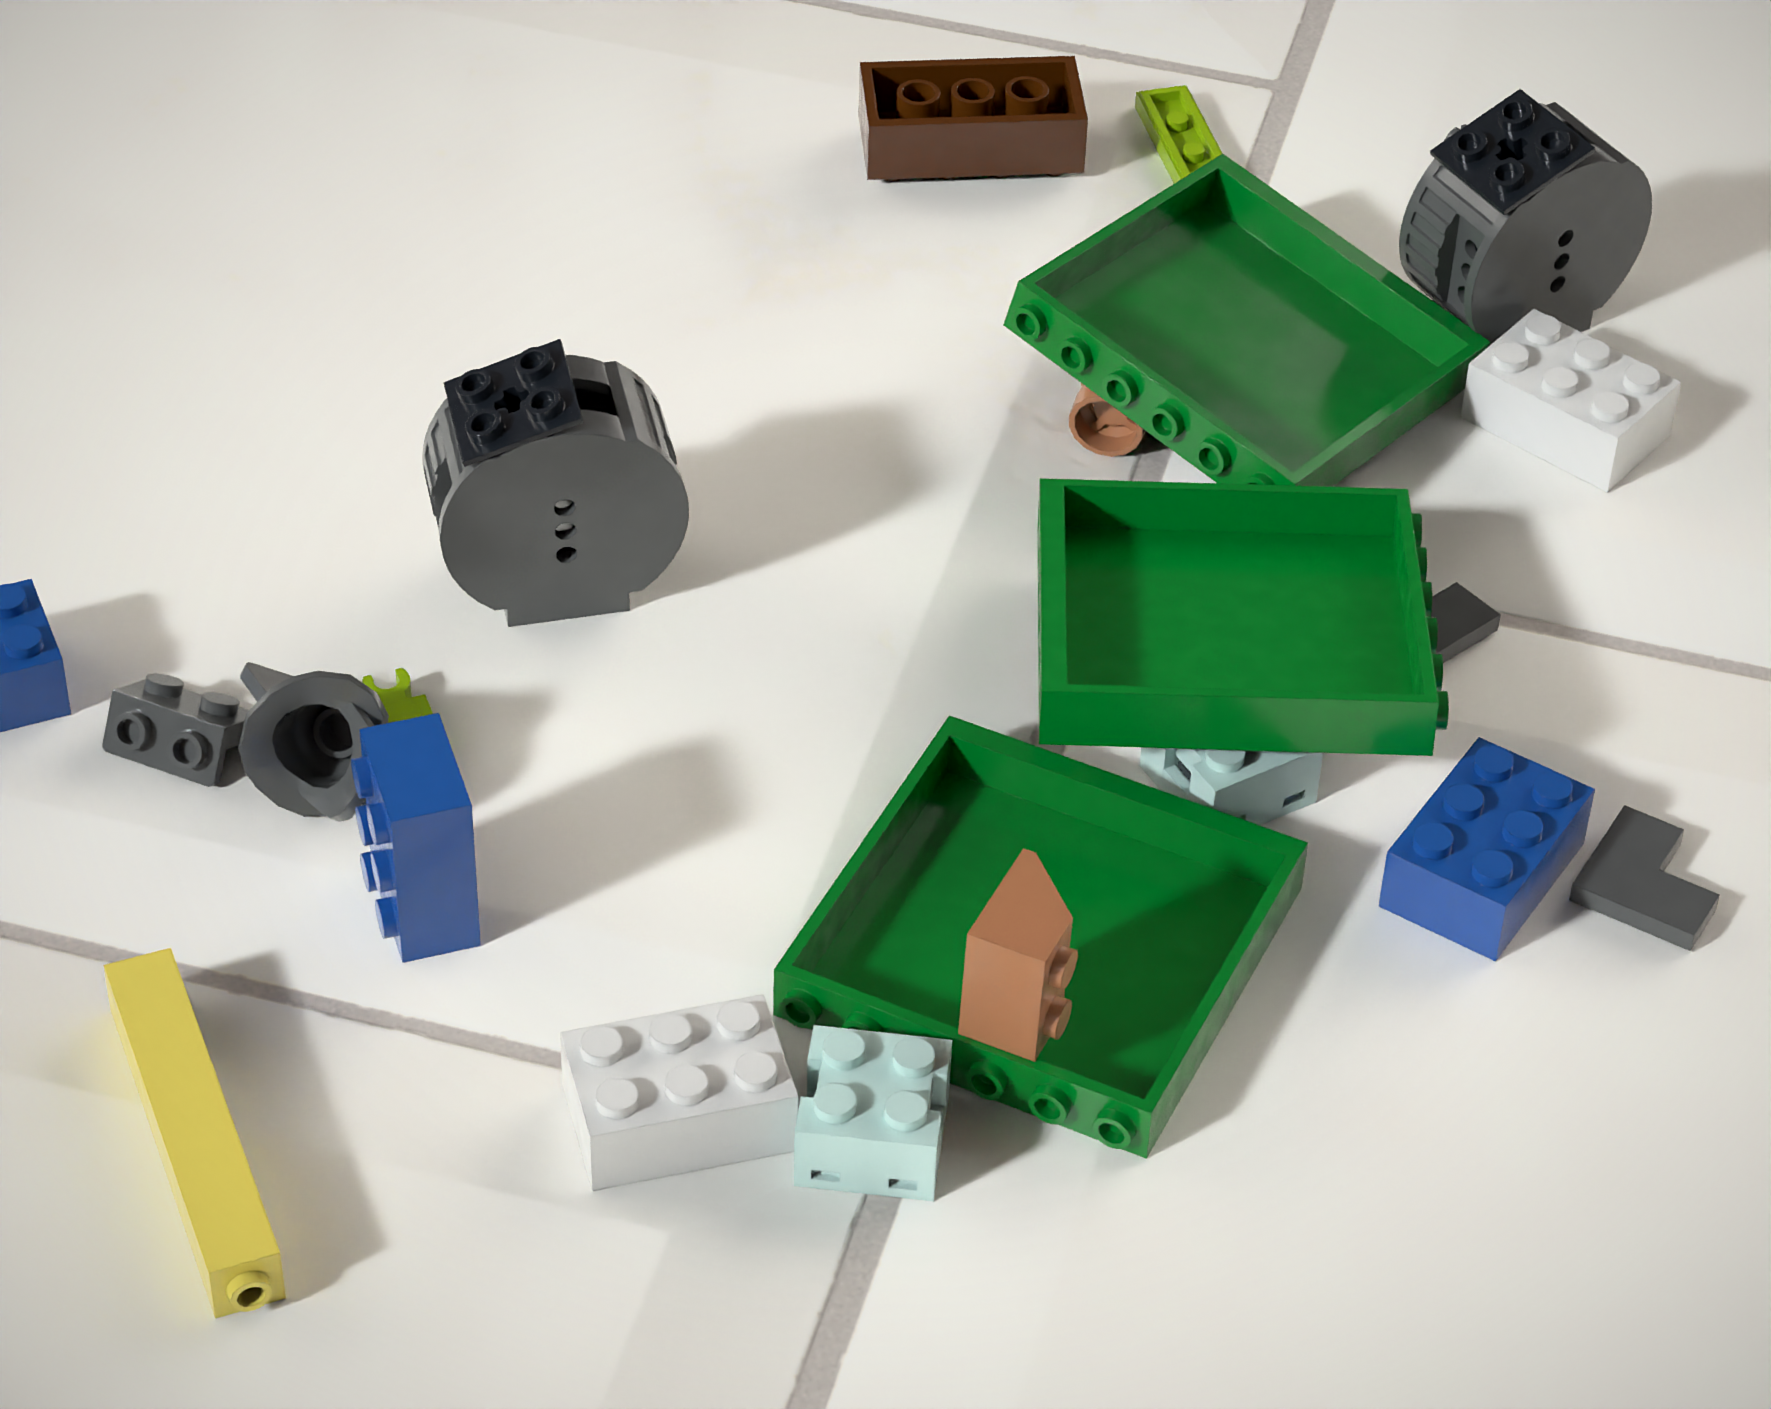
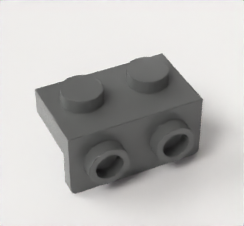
M158 673L148 674L144 680L112 690L102 748L105 752L207 787L214 786L220 782L226 750L239 745L246 713L249 711L239 707L240 701L237 698L218 692L199 694L184 689V682L181 679Z

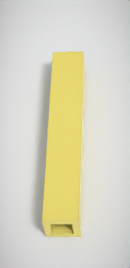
M167 948L103 965L111 1014L215 1319L240 1311H253L265 1304L286 1299L281 1254L172 949Z

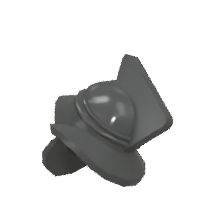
M246 663L240 673V679L257 703L246 713L238 749L244 771L260 792L277 806L303 817L327 816L338 822L353 818L356 813L355 808L366 804V798L359 799L351 767V759L362 757L359 729L386 724L389 718L377 692L351 674L313 671L292 676L255 663Z

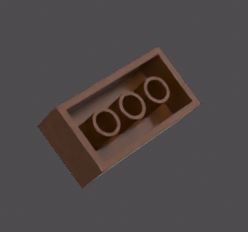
M1075 56L860 62L858 117L867 180L899 181L911 178H939L948 180L956 177L972 176L1004 178L1011 175L1046 174L1049 176H1060L1065 173H1084L1088 116Z

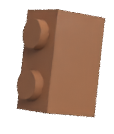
M1023 848L967 933L958 1034L1033 1062L1037 1059L1048 1039L1051 1037L1058 1040L1067 1026L1071 1014L1072 1001L1064 998L1065 988L1073 976L1078 958V951L1070 948L1073 917L1035 852Z

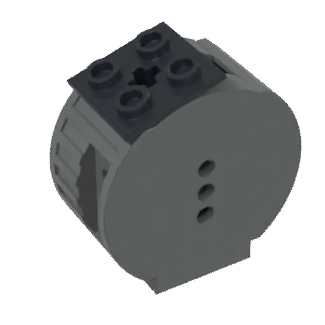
M1519 89L1468 125H1461V129L1453 128L1443 142L1430 150V155L1434 159L1425 170L1411 195L1403 216L1399 236L1400 260L1409 280L1429 296L1433 302L1465 323L1475 333H1479L1489 340V346L1533 309L1552 316L1580 332L1590 329L1593 311L1604 306L1622 284L1634 265L1647 236L1652 215L1651 187L1645 173L1638 165L1555 101L1547 105L1538 103L1523 90Z
M561 339L539 347L528 348L520 354L480 369L467 371L459 377L443 382L447 398L440 405L428 426L423 444L422 464L433 515L436 516L443 559L449 573L459 587L477 602L494 611L504 609L508 627L630 611L629 593L642 591L664 572L682 545L689 521L687 492L682 476L676 467V455L661 405L650 386L634 371L617 361L602 362L584 356L566 355Z

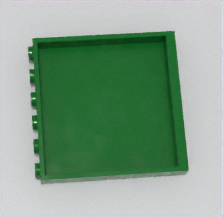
M1225 154L1219 155L1019 280L1003 324L1011 332L1216 483L1333 487L1462 392L1466 386L1469 363L1487 349L1490 344L1489 340L1479 333H1475L1465 323Z
M1040 478L1037 522L1039 744L1433 756L1436 730L1447 729L1449 697L1447 691H1441L1443 683L1442 654H1436L1438 623L1436 617H1431L1433 593L1432 583L1426 582L1427 549L1426 547H1421L1422 515L1421 513L1411 512L1408 489Z
M949 715L774 968L773 1015L787 1020L794 1026L813 1030V1025L952 1040L951 1084L969 1090L983 1099L995 1100L1034 1115L1043 1122L1057 1124L1099 1140L1108 1147L1122 1149L1147 1159L1300 893L1303 884L1308 842ZM1023 848L1038 855L1071 913L1073 924L1070 948L1078 951L1076 967L1069 984L1065 988L1064 998L1072 1001V1009L1067 1026L1058 1040L1051 1037L1048 1039L1035 1062L958 1034L967 933Z

